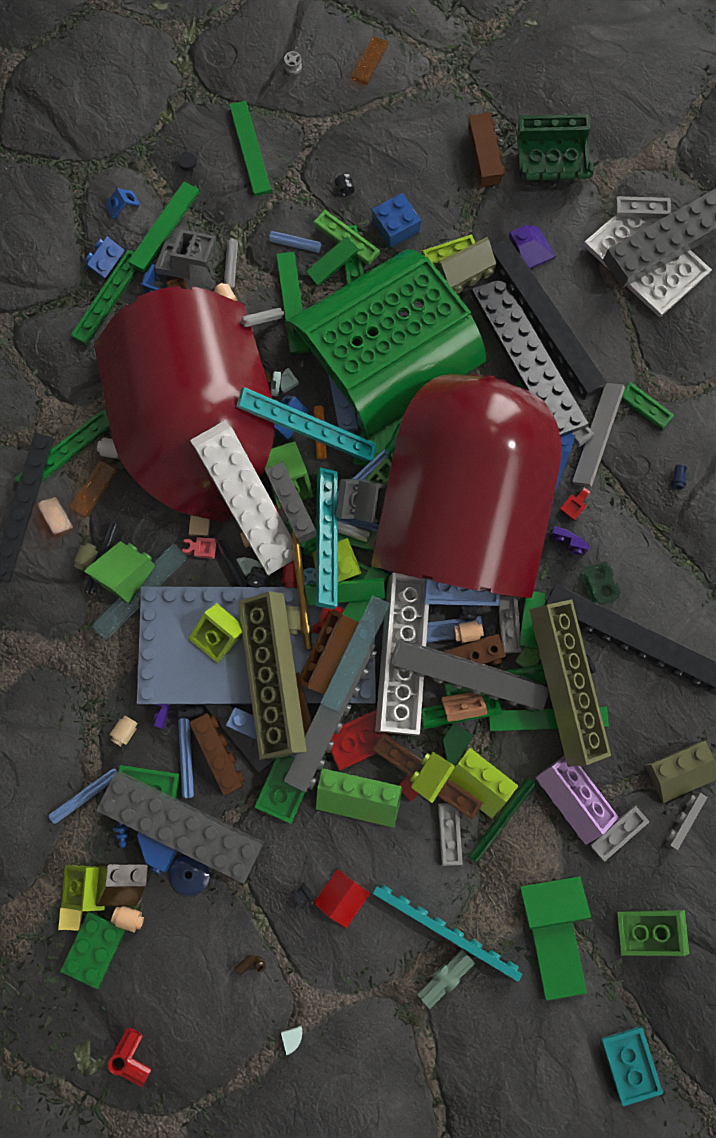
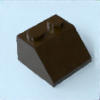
M99 863L96 906H137L146 887L148 865L140 863Z

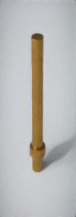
M291 533L302 623L301 634H303L304 649H312V625L309 624L301 548L294 533Z

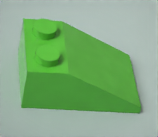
M685 910L617 912L621 955L686 956L689 954Z

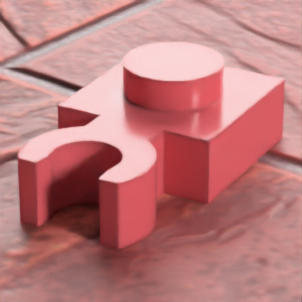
M197 537L196 542L184 539L185 544H190L188 549H182L184 554L191 555L194 553L196 558L214 559L217 546L215 538Z

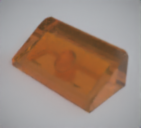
M56 497L37 503L43 517L57 538L74 529Z

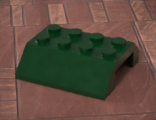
M590 115L519 116L517 150L519 176L521 179L557 180L559 178L564 180L593 178L594 164L593 161L589 160L588 136L591 130Z

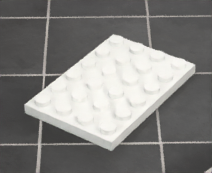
M615 215L590 236L583 246L607 267L603 258L609 248L658 220L655 217H620ZM690 250L627 287L657 316L661 317L703 280L712 269Z

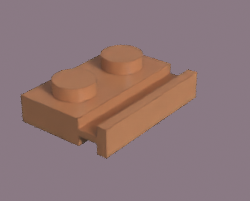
M468 692L442 697V705L448 722L487 715V708L481 694Z

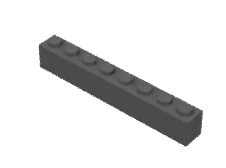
M355 635L353 636L305 736L307 752L296 755L284 782L304 792H307L308 789H313L317 780L314 776L317 770L321 772L326 761L323 757L326 752L330 753L334 742L331 740L334 734H339L343 723H340L343 715H348L352 707L349 705L352 697L356 698L360 687H358L360 679L364 680L369 671L366 669L368 662H373L377 652L374 651V644Z
M400 638L397 640L391 662L397 670L406 672L408 669L414 671L413 674L420 677H425V675L431 676L436 682L444 683V681H447L459 689H462L464 686L470 688L469 691L473 693H487L488 697L499 700V698H503L509 704L516 706L518 703L523 704L526 709L532 711L536 709L543 710L549 695L548 685L543 682Z

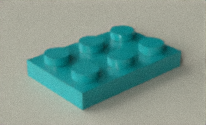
M641 1026L601 1038L622 1106L663 1094Z

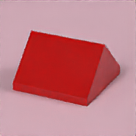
M337 869L314 904L329 918L347 928L371 893Z

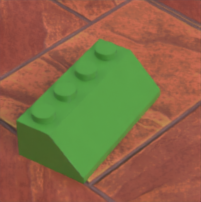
M322 768L317 788L316 809L394 828L403 787Z

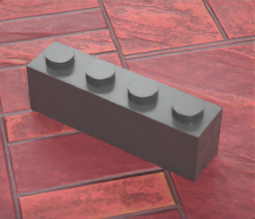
M281 462L265 469L270 485L298 544L317 537L314 525L284 463Z

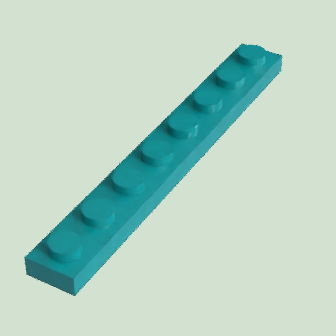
M243 387L240 390L237 408L366 462L373 460L376 443Z
M320 467L317 471L316 606L335 609L337 607V472Z
M384 884L381 887L376 885L373 894L519 982L523 974L518 971L519 966L508 960L505 963L500 960L501 955L491 949L489 952L481 948L483 944L473 938L471 941L463 937L464 933L455 927L453 930L445 927V921L438 917L432 919L427 916L428 911L422 907H412L409 905L411 901L400 895L397 898L391 894L393 890Z

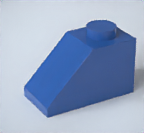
M138 832L137 837L145 862L151 865L150 869L160 874L162 871H168L177 850Z

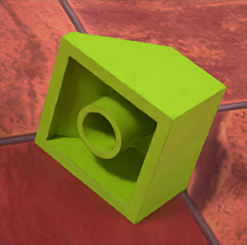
M348 538L337 542V582H342L362 574ZM314 551L312 554L316 568V551Z
M216 603L204 612L188 639L216 663H219L242 636V626L238 620Z
M432 751L430 755L428 753L425 755L421 762L424 766L420 772L415 771L410 781L412 782L411 788L433 803L455 767Z
M65 865L61 908L78 911H100L105 909V906H96L99 866Z

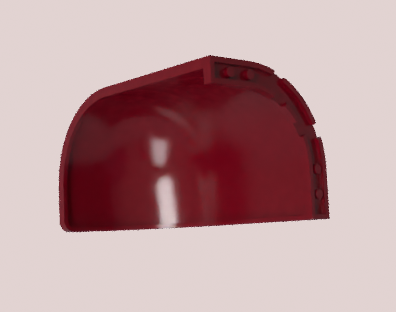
M180 287L158 289L137 297L136 302L122 307L94 343L114 447L130 475L154 498L182 513L224 522L232 513L190 440L226 420L232 427L260 479L271 452L275 423L239 409L236 406L240 390L243 387L272 399L251 326L243 327V324L240 323L242 316L247 315L243 303L197 287H191V289H181Z
M447 374L436 377L425 384L411 400L400 424L371 566L462 588L532 598L561 463L560 432L556 419L546 403L536 394L507 383L505 380L495 379V376L484 375L482 377L477 374Z

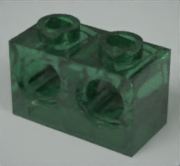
M607 561L585 567L581 571L592 602L601 606L620 598V588L613 580V569L610 565L608 566ZM595 571L601 572L603 578H597L595 576ZM601 589L608 590L609 597L603 596Z

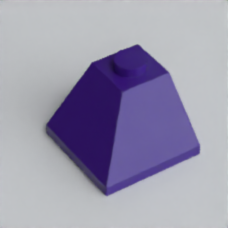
M524 225L510 232L509 239L530 269L555 258V254L539 227Z

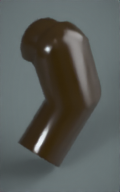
M248 955L234 968L241 976L249 968L257 970V972L264 971L266 962L260 956Z

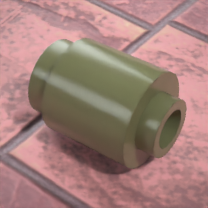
M89 543L80 545L73 561L75 562L73 567L85 571L92 565L98 554V551L95 550L96 546Z
M287 606L286 613L290 636L297 635V632L301 631L300 611H298L296 606Z

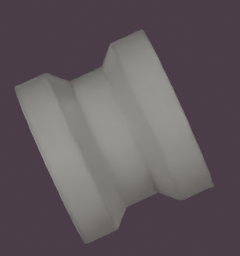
M294 51L288 52L284 57L285 71L289 75H297L302 70L301 56Z

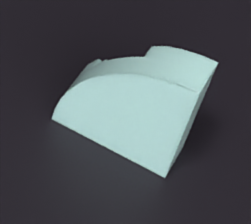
M289 368L283 372L280 381L283 394L299 384Z
M275 371L273 373L271 396H278L281 372Z
M246 557L236 559L246 577L251 575L250 570L253 566L262 568L261 564L254 559Z
M302 1026L281 1032L286 1055L292 1053L299 1046L302 1038Z

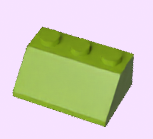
M471 748L466 750L448 777L483 802L480 810L490 818H493L518 787L516 783Z

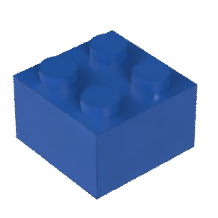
M403 193L372 209V222L389 248L420 232L421 220Z

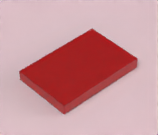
M377 710L344 724L339 734H334L331 740L334 742L331 753L339 771L377 754L372 749L383 734L375 732Z

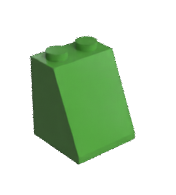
M294 441L271 449L265 469L283 462L301 500L314 497L308 473L296 442ZM272 489V492H273V495H274L276 504H277L278 509H279V508H281V506H280L279 501H278V499H277V497H276V495H275V493H274V491H273V489Z
M120 541L84 572L100 586L129 603L156 566L151 562V556L145 552L140 554L137 552L138 549L132 544L128 543L125 545Z

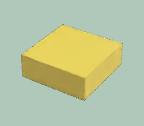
M60 908L58 930L79 931L81 928L82 911Z

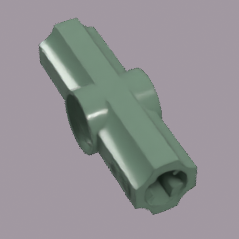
M461 949L447 964L442 965L433 974L432 979L417 995L426 1006L431 1008L445 993L448 994L457 986L460 978L475 963Z

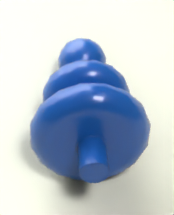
M118 822L119 825L114 826L112 830L118 832L115 838L120 840L119 847L124 848L126 846L125 838L128 837V833L124 831L129 830L130 827Z

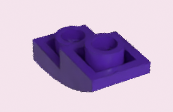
M554 526L551 530L550 538L558 543L568 542L566 550H570L572 554L582 555L589 550V545L572 532Z
M156 704L161 707V710H157L153 718L154 726L164 730L169 705Z

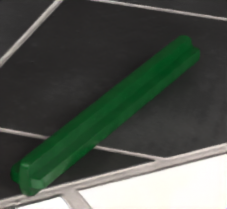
M526 778L470 852L469 858L477 863L535 787L536 783L532 779Z

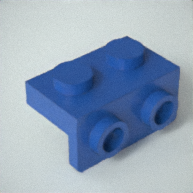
M108 236L103 240L100 238L94 246L96 248L93 254L90 252L84 260L86 262L84 268L86 270L88 268L91 269L103 280L125 251Z

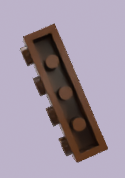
M490 112L469 115L467 127L480 187L501 184L502 177L505 176L504 165L501 166L500 162L502 155L501 150L497 148L498 136L494 134V119L491 120Z
M331 610L297 682L325 695L356 632L359 622Z
M498 634L444 651L445 653L484 665L491 663V666L502 663V659L506 657ZM428 676V677H429V680H430V683H431V682H434V680L432 679V677H431V676Z
M207 713L189 722L223 795L227 796L245 787L243 784L245 781L243 774L240 770H236L234 765L236 760L232 752L228 753L226 749L228 743L224 735H220L217 730L219 724L215 716L211 717Z

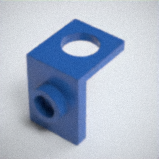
M117 188L104 205L111 218L115 219L126 204L139 207L140 203L133 191ZM126 195H129L133 201L129 200Z
M153 264L143 276L142 287L145 293L159 289L153 286L158 276V273H155V265Z

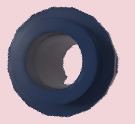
M682 464L675 465L674 479L671 481L674 489L682 490L687 485L685 481L687 466Z

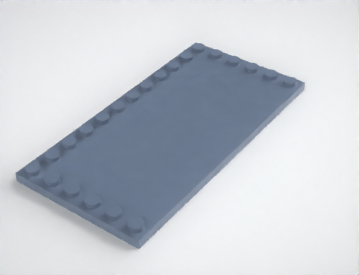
M141 587L137 704H252L243 634L219 663H216L188 638L204 612L216 603L240 623L238 601L268 591L283 593L285 606H296L298 611H300L298 589L286 587ZM373 601L354 635L375 645ZM338 602L337 606L345 610L349 602ZM316 604L307 605L309 624L312 625V628L321 621L318 617L324 608L316 606ZM299 631L297 635L290 636L295 673L299 672L301 675L312 649H304L303 634ZM313 631L311 633L312 649L319 637V634ZM375 659L373 662H368L366 669L369 671L364 680L360 679L358 684L360 690L356 698H351L349 704L376 703ZM303 685L307 704H321L325 695Z

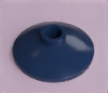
M184 854L173 862L169 874L170 882L173 888L180 894L187 896L196 895L207 886L210 879V868ZM187 871H190L192 873V877L190 879H187L185 877V873Z

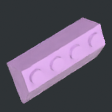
M565 755L536 777L540 786L544 788L552 802L559 808L585 845L604 835L619 818L581 766H567Z

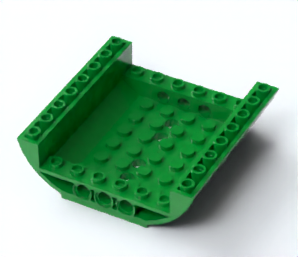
M412 249L400 252L284 322L285 327L293 338L300 335L356 411V423L366 437L403 415L417 392L432 379L447 374L466 375L486 362L484 344L476 323L471 316V312L430 259ZM421 302L423 307L416 308L414 303ZM405 311L408 313V316L403 318L398 313ZM369 330H375L378 334L376 336H370L367 332ZM359 339L362 344L355 346L352 344V341Z

